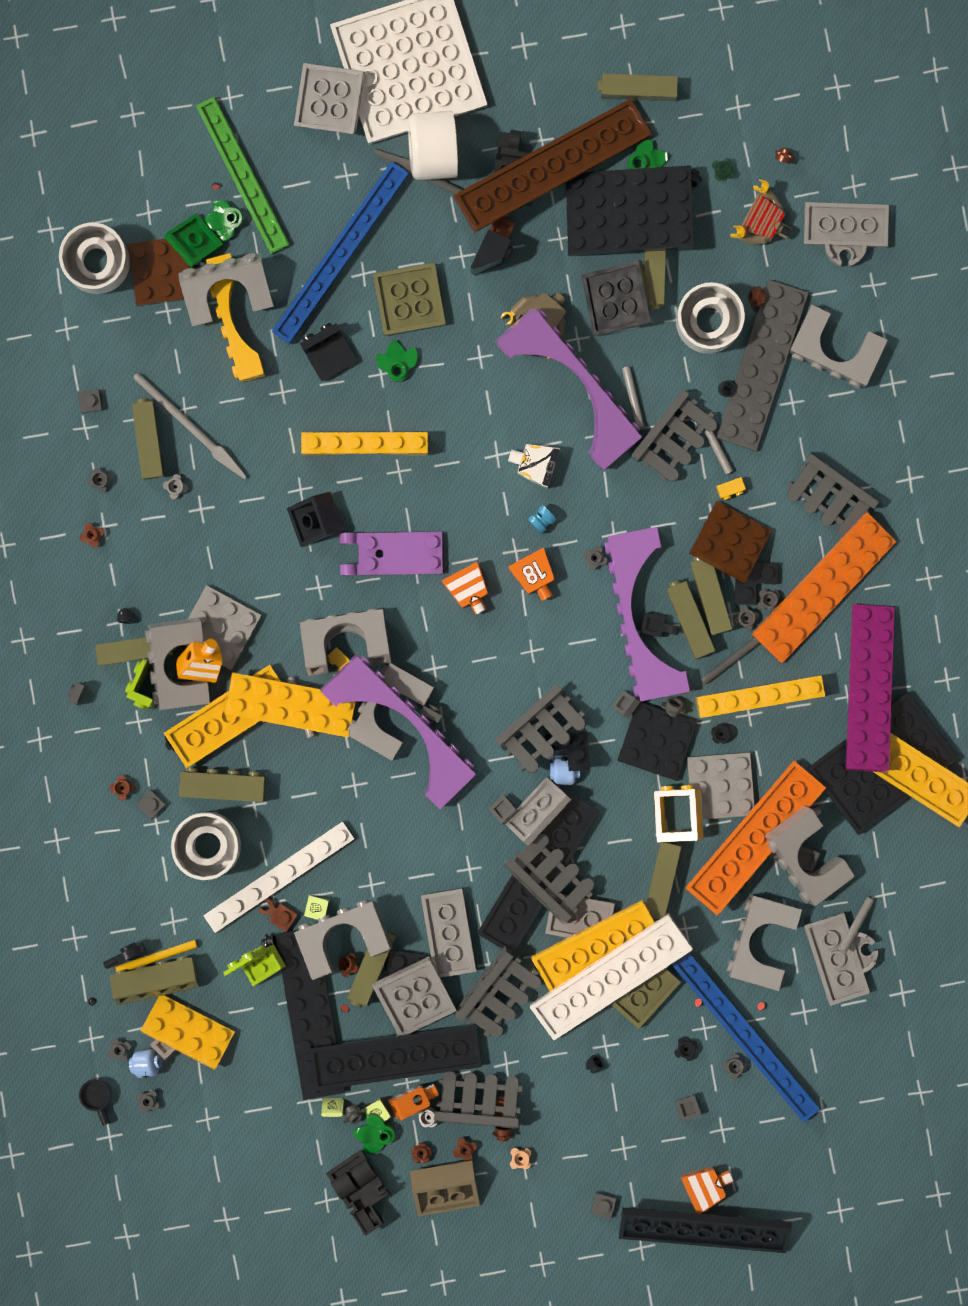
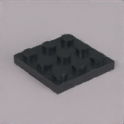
M641 260L582 275L593 336L597 337L653 323Z
M640 702L633 712L617 761L677 781L697 721L679 715L672 717L664 710Z

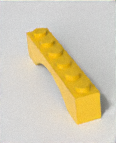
M228 253L207 259L206 262L207 264H218L232 258V256ZM222 279L214 283L210 287L212 298H217L219 305L215 306L218 319L222 318L224 326H221V331L224 339L228 338L230 346H227L226 349L229 359H234L235 366L232 367L235 379L239 378L241 383L264 377L265 373L259 354L241 339L232 320L231 294L236 280Z
M428 432L301 433V454L303 456L345 454L428 455Z
M821 675L695 698L699 718L824 697L825 692Z

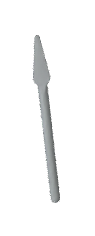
M136 373L134 375V380L212 452L214 459L243 479L247 477L224 447L217 446L141 374Z

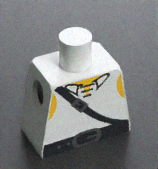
M526 444L524 453L511 449L508 461L519 465L517 474L548 489L560 449Z

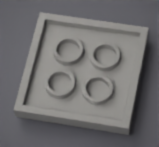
M303 63L294 126L356 135L365 72Z
M206 585L188 619L199 618L203 635V642L200 643H205L207 639H214L218 646H220L222 666L232 670L262 615Z
M750 753L687 757L689 785H694V789H701L702 819L740 817L749 814L754 808Z
M430 957L372 983L398 1035L410 1034L457 1011Z

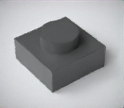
M99 389L78 392L82 414L102 411Z
M76 683L75 686L72 685L67 695L70 697L68 702L79 705L87 686L81 683Z
M622 691L611 708L629 719L640 701L627 692Z
M430 704L428 708L423 706L420 714L437 723L442 718V715L439 714L440 710Z
M152 790L136 804L150 820L166 805Z
M502 795L488 808L503 825L519 811L505 795Z
M694 1094L674 1101L681 1122L701 1115Z
M596 1192L590 1213L611 1219L616 1197Z

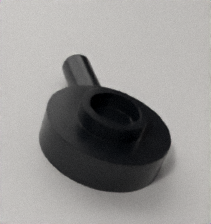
M133 942L121 948L120 954L103 962L104 967L109 969L146 951L144 943L136 945Z
M90 1079L80 1088L79 1100L84 1108L90 1111H97L102 1126L109 1124L110 1121L105 1107L110 1102L111 1089L101 1079Z

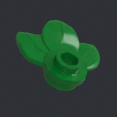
M652 140L642 141L638 144L636 153L629 157L628 168L661 167L666 162L668 154L661 150H653ZM640 161L642 166L636 167L634 162Z
M218 200L212 202L214 212L209 213L205 217L204 222L211 230L216 231V236L221 242H225L233 237L235 228L242 224L243 214L239 209L231 207L228 202ZM234 214L235 219L231 222L229 219L230 215Z
M393 340L389 344L386 354L376 355V362L380 370L388 372L391 380L400 382L406 379L408 370L416 365L417 350L416 348H411L404 351L403 347ZM396 368L402 370L400 375L394 374Z
M367 1114L366 1125L356 1128L353 1131V1135L358 1141L364 1143L363 1152L372 1154L379 1152L384 1145L392 1143L395 1138V1131L390 1125L385 1124L380 1116ZM385 1133L388 1137H382L381 1134Z

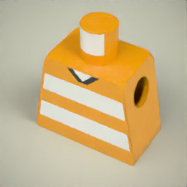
M207 639L205 643H190L175 662L178 678L216 683L222 665V655L218 643L214 639Z

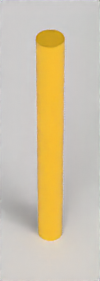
M195 940L115 966L116 972L121 970L130 971L139 966L198 948Z

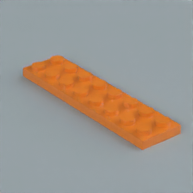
M865 513L751 635L780 663H783L896 541L869 513Z
M793 761L685 889L718 916L772 852L767 846L768 840L765 835L802 807L806 806L809 808L826 787L798 763Z

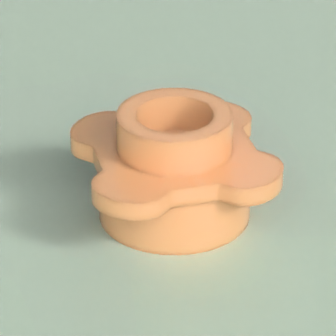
M513 1148L511 1150L512 1161L510 1166L513 1169L517 1167L529 1169L531 1166L529 1162V1156H531L530 1149L518 1150V1148Z

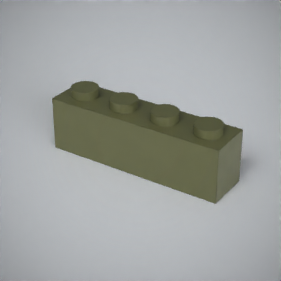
M186 768V772H180L179 797L264 802L266 777L261 776V772H249L248 776L240 775V771L228 770V774H219V770L207 769V773H198L199 768Z
M186 956L178 958L177 961H161L154 966H139L136 970L117 971L114 975H110L113 999L117 1006L199 987L196 964L192 957Z

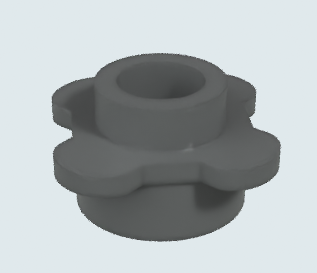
M95 468L91 479L88 480V485L98 488L100 492H105L108 482L112 480V475L102 472L100 468Z
M596 546L593 550L583 553V557L587 560L590 570H595L597 566H604L607 563V558L603 556V549L600 546Z
M765 589L760 590L758 608L761 610L767 608L774 611L778 607L779 592L776 590L773 592L766 591Z
M742 606L739 615L734 618V623L742 625L745 630L749 631L753 628V623L759 618L757 612L748 610L747 606Z
M670 697L667 702H662L661 707L666 709L667 714L672 717H676L678 714H685L686 709L683 707V701L677 697Z
M113 1039L110 1042L111 1049L107 1053L108 1058L119 1059L120 1062H125L128 1059V1050L131 1048L130 1043Z
M732 1054L731 1059L722 1063V1068L727 1070L731 1079H737L742 1071L745 1072L747 1070V1065L741 1062L739 1055Z
M154 1090L144 1094H137L136 1100L139 1101V1111L141 1113H146L148 1110L156 1111L159 1108L156 1098L157 1093Z
M358 1105L349 1106L343 1112L345 1117L342 1121L343 1123L351 1122V1124H356L362 1119V1115L366 1111L365 1109L360 1110Z

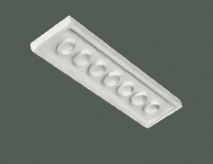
M667 914L530 1004V1008L552 1039L556 1040L692 951L693 947L672 917Z

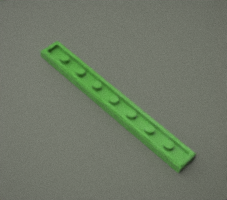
M215 97L196 105L271 255L290 246Z

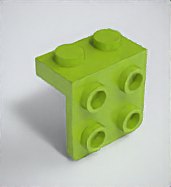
M143 659L142 662H137L133 672L136 676L133 681H129L125 690L128 693L126 698L135 701L133 705L144 710H148V707H155L152 698L138 693L150 666L149 661Z
M262 945L254 951L251 950L242 955L240 960L237 959L228 964V970L223 972V974L227 976L243 969L252 986H256L286 966L274 945L267 948Z

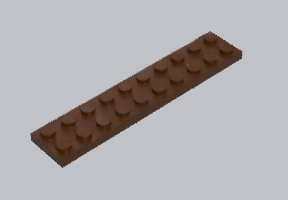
M630 98L456 193L453 198L473 232L476 233L647 139L652 133Z

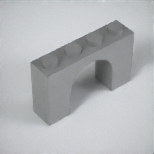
M250 253L243 258H230L222 263H209L201 268H189L178 273L192 326L212 322L207 293L214 283L222 279H234L245 286L253 311L273 307L272 296L260 253Z
M811 305L789 350L792 358L799 362L805 360L812 363L811 367L816 370L822 371L825 369L830 372V376L838 380L844 378L849 381V385L855 388H865L888 340L868 331L858 353L853 359L846 362L833 361L823 353L820 346L821 333L831 313Z
M370 609L367 612L361 613L350 612L343 616L332 615L324 619H308L305 622H300L305 666L308 676L329 673L326 655L327 646L333 637L344 632L356 633L366 641L368 658L371 662L370 666L391 663L383 609Z
M199 618L148 624L149 630L145 631L146 642L150 643L151 651H148L149 664L152 663L153 671L150 672L151 684H155V692H152L153 704H157L159 710L210 704L207 682L196 680L177 682L168 678L164 672V660L170 650L179 645L203 642L202 625Z
M392 663L388 666L384 665L380 671L386 677L384 682L389 687L393 684L401 694L423 706L434 687ZM363 701L358 710L361 713L358 720L353 719L347 729L350 731L348 736L393 761L403 742L384 732L377 725L375 720L377 703Z
M804 806L766 834L765 837L768 840V848L779 857L777 860L779 865L790 874L788 879L800 890V898L806 904L810 903L816 906L855 876L845 860L837 856L813 872H804L800 868L798 850L801 844L823 827L814 811Z
M751 895V899L747 898L744 910L747 911L745 919L741 918L738 931H741L740 937L735 939L732 951H735L733 959H729L726 971H729V976L779 991L784 970L755 960L749 948L750 937L759 926L770 923L796 930L802 910Z
M366 899L356 903L357 908L352 910L349 907L337 911V916L330 918V915L323 916L317 919L319 923L312 926L310 922L298 927L299 931L294 932L312 980L335 972L326 949V940L330 931L340 924H350L361 932L370 957L393 949L375 901L369 902Z

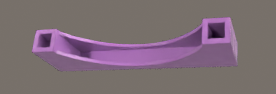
M531 308L494 342L508 358L522 354L546 356L561 362L579 377L590 396L594 411V436L591 449L587 453L599 468L605 470L642 438L638 433L640 429L633 421L629 422L626 419L627 413L620 405L616 407L612 402L614 397L607 389L602 390L599 386L601 382L595 374L592 373L590 375L587 372L586 368L588 366L580 357L577 359L573 355L574 349L567 341L563 343L559 338L561 333L554 325L551 327L546 322L548 318L542 310L539 309L537 311Z
M657 527L608 536L604 546L606 554L611 556L612 562L608 563L610 575L614 574L616 583H612L614 595L619 596L620 603H617L616 607L618 616L622 615L624 624H620L622 636L627 637L628 644L624 646L626 656L631 657L632 665H628L630 677H635L636 685L633 686L634 697L639 698V701L690 692L686 671H677L654 656L639 637L632 618L631 596L636 577L650 554L654 550L661 548Z
M356 654L321 688V693L335 706L351 701L374 702L390 707L410 720L423 737L429 755V783L424 793L441 809L476 775L473 770L475 766L467 758L463 760L458 755L460 751L452 743L448 745L444 741L446 737L438 729L434 731L429 726L431 722L423 714L419 716L414 711L416 707L408 699L404 702L399 697L401 692L393 684L389 687L384 682L386 677L379 670L374 672L369 667L371 662L364 655L359 657Z

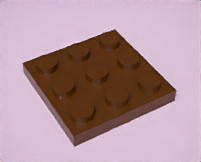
M166 239L129 243L128 249L136 306L184 300L178 273L191 267Z
M716 501L689 554L745 583L772 530Z

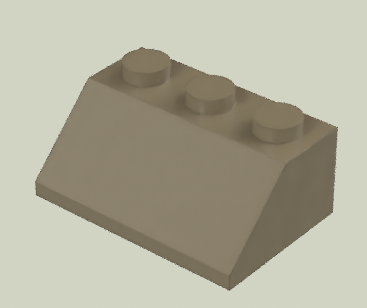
M462 1161L455 1164L410 1171L412 1193L418 1216L480 1206L472 1161Z

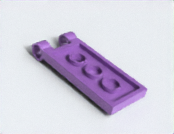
M442 532L339 533L340 544H358L359 564L340 565L341 576L443 574ZM382 550L384 553L383 557H376V551Z

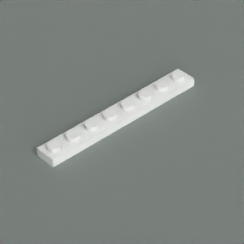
M341 822L203 916L216 933L354 840V837L344 822Z

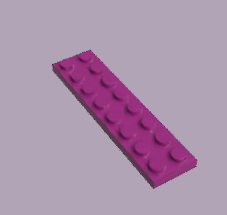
M852 605L845 770L889 772L895 607Z

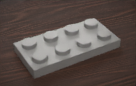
M462 888L421 895L431 960L440 978L476 972Z

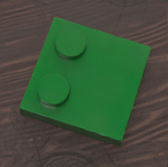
M197 213L168 231L164 236L191 268L223 246V243Z

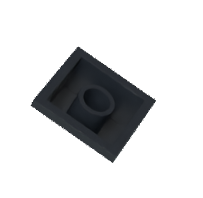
M488 229L470 267L471 274L477 275L502 266L504 261L508 262L513 252L511 240Z
M330 491L311 496L287 508L300 547L321 541L344 531Z

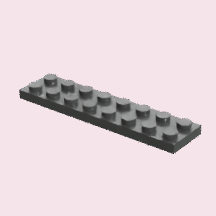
M772 280L767 282L765 302L763 306L759 307L734 382L736 392L729 398L716 437L719 440L755 452L808 296V292Z

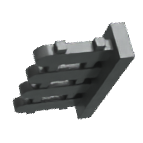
M683 389L631 455V458L636 462L639 459L643 460L642 466L645 468L649 465L661 474L659 479L662 481L665 478L669 481H675L678 478V471L674 469L675 465L678 462L682 465H687L691 461V455L687 452L689 447L701 448L703 446L704 439L699 434L703 429L713 432L717 427L716 421L712 419L714 414L710 412L707 415L695 406L696 400L693 399L690 402L687 399L689 394ZM678 409L683 412L679 418L674 416ZM686 416L700 425L696 431L682 422ZM665 426L669 428L666 435L661 432ZM674 432L687 442L683 448L670 439ZM652 442L657 445L653 451L649 449ZM661 449L674 458L670 464L657 455Z
M810 453L806 458V461L809 462L807 466L802 464L799 468L802 470L799 477L793 484L791 482L788 483L787 487L790 489L787 492V497L791 501H796L800 496L807 500L804 504L805 511L813 513L817 508L823 512L821 522L824 525H831L835 520L840 524L838 534L843 537L865 513L870 514L867 510L870 506L875 509L879 501L817 456ZM819 470L826 474L823 479L817 475ZM814 479L819 482V485L809 496L804 490L811 480ZM836 482L843 486L840 491L834 487ZM831 491L836 497L826 508L821 502ZM853 494L859 498L857 503L850 499ZM848 503L853 509L846 519L843 520L838 515Z
M558 684L495 739L503 750L507 749L505 752L509 757L513 754L521 763L519 768L523 772L527 770L529 773H536L539 770V764L536 760L541 755L545 759H552L555 751L551 746L557 741L561 745L569 744L570 736L567 732L574 727L577 731H583L586 728V722L583 719L585 714L582 711L577 713L569 704L572 700L568 696L563 698L566 694ZM559 712L568 721L563 728L553 718ZM543 726L553 736L548 741L538 733ZM527 740L537 749L533 755H530L522 746Z
M540 834L522 853L517 851L514 854L515 860L510 858L503 866L562 924H565L571 918L569 913L575 914L578 910L575 906L585 896L590 898L593 895L590 891L593 889L594 883L589 878L580 882L575 877L579 872L578 866L576 864H569L567 867H564L560 863L564 857L563 851L555 849L550 853L545 848L549 842L548 837L545 834ZM542 852L546 858L535 868L530 862ZM556 866L561 873L550 883L545 877ZM525 867L532 872L530 875L523 870ZM571 881L576 888L565 897L560 892ZM540 882L546 886L545 890L538 885ZM555 897L561 901L560 904L554 900Z
M504 946L456 1007L455 1017L460 1021H463L465 1017L468 1018L466 1022L470 1025L474 1022L484 1029L483 1034L487 1037L490 1034L494 1037H499L503 1032L502 1026L499 1024L502 1018L507 1021L515 1018V1010L512 1008L513 1004L516 1002L524 1005L528 1002V995L525 989L528 986L533 989L540 987L541 980L537 975L539 973L538 970L534 968L531 971L520 963L522 961L521 958L516 956L514 959L512 950ZM511 974L523 982L519 987L507 979ZM498 990L510 998L507 1003L495 996ZM485 1006L497 1014L494 1019L482 1012Z
M451 1071L444 1074L443 1080H439V1085L443 1086L441 1101H437V1107L441 1108L440 1112H435V1121L520 1129L521 1120L516 1119V1114L521 1113V1108H517L518 1092H522L523 1087L519 1086V1080L516 1077L510 1076L506 1080V1085H498V1078L495 1075H488L485 1078V1083H477V1076L474 1073H467L464 1077V1082L457 1081L456 1074ZM456 1087H463L462 1103H454ZM477 1089H484L483 1105L475 1104ZM497 1090L505 1091L504 1107L496 1106ZM454 1108L461 1109V1114L453 1113ZM475 1110L482 1111V1116L474 1115ZM495 1112H502L503 1117H495Z

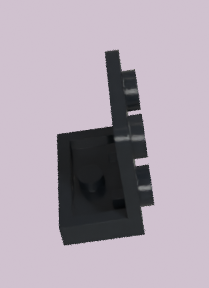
M331 322L320 328L321 332L315 335L310 333L303 337V342L300 343L321 381L328 380L354 365L357 361L337 323L332 325Z

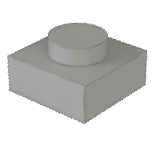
M156 1039L150 1044V1047L164 1061L175 1051V1049Z

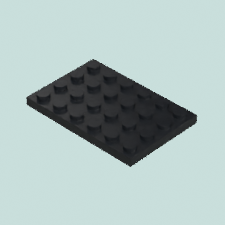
M691 165L585 172L566 183L569 256L694 249Z
M908 692L891 704L890 733L944 768H948L958 760L957 756ZM846 738L807 769L816 780L826 787L824 792L856 834L860 835L910 796L873 772L845 770Z

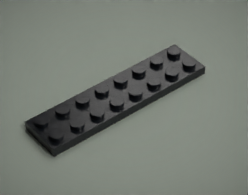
M563 790L562 792L571 799L570 802L540 834H545L548 837L549 842L545 848L550 853L555 849L563 851L564 857L560 863L566 867L599 811ZM540 852L530 863L536 868L546 856ZM555 866L545 878L551 883L561 871ZM526 867L523 869L528 875L532 873ZM511 875L477 934L501 949L507 946L514 954L543 905ZM540 882L538 885L545 890L546 886Z
M299 930L276 933L275 937L278 953L286 966L281 969L303 1100L345 1093L344 1087L314 1090L309 1048L335 1045L337 1041L326 977L323 976L316 980L311 979L294 932Z
M476 1025L309 1048L315 1091L482 1067Z
M622 1207L618 1239L786 1253L792 1222Z

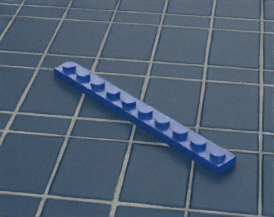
M391 161L272 330L273 334L287 344L291 343L409 175L408 172Z
M687 953L673 962L672 966L800 1119L806 1122L819 1111V1107L691 954Z

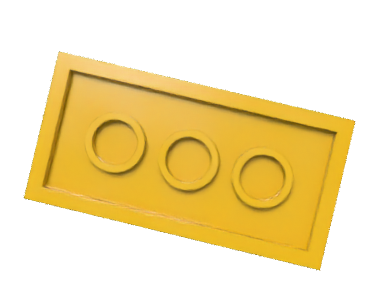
M164 995L158 997L140 1031L216 1070L235 1033L229 1028Z

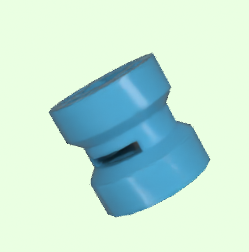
M542 505L535 515H531L527 520L542 534L546 531V527L549 524H553L557 519Z

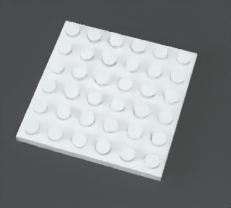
M405 0L330 24L344 69L365 72L359 117L368 145L408 132V118L413 113L453 111V115L456 117L487 107L454 0Z

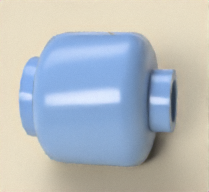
M556 758L554 763H550V780H554L556 785H573L576 778H580V771L568 770V758Z
M152 1049L137 1051L129 1060L130 1071L137 1078L156 1076L159 1068L162 1067L161 1057Z

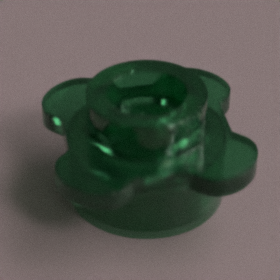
M726 158L720 162L716 160L712 163V168L715 169L714 178L717 181L734 177L735 172L731 167V159Z

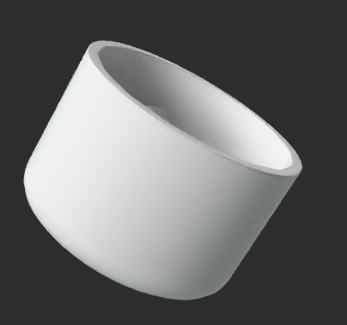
M453 111L411 114L408 118L410 166L414 179L457 178V142Z
M100 223L79 225L65 236L60 246L59 261L62 271L78 289L86 293H108L121 285L128 274L130 267L128 249L119 235L106 225ZM91 249H102L107 254V264L100 273H91L85 267L84 258Z
M719 283L700 284L692 288L680 303L676 314L678 334L688 347L697 352L711 354L723 351L736 340L742 330L745 316L743 304L738 295L725 285ZM704 308L716 309L721 315V326L716 331L710 333L699 329L697 315L700 310Z
M213 812L195 814L181 822L175 830L171 843L172 856L176 865L186 875L199 880L214 879L227 873L236 864L241 852V838L235 825L225 816ZM202 833H213L220 840V850L212 858L200 856L195 849L196 839Z

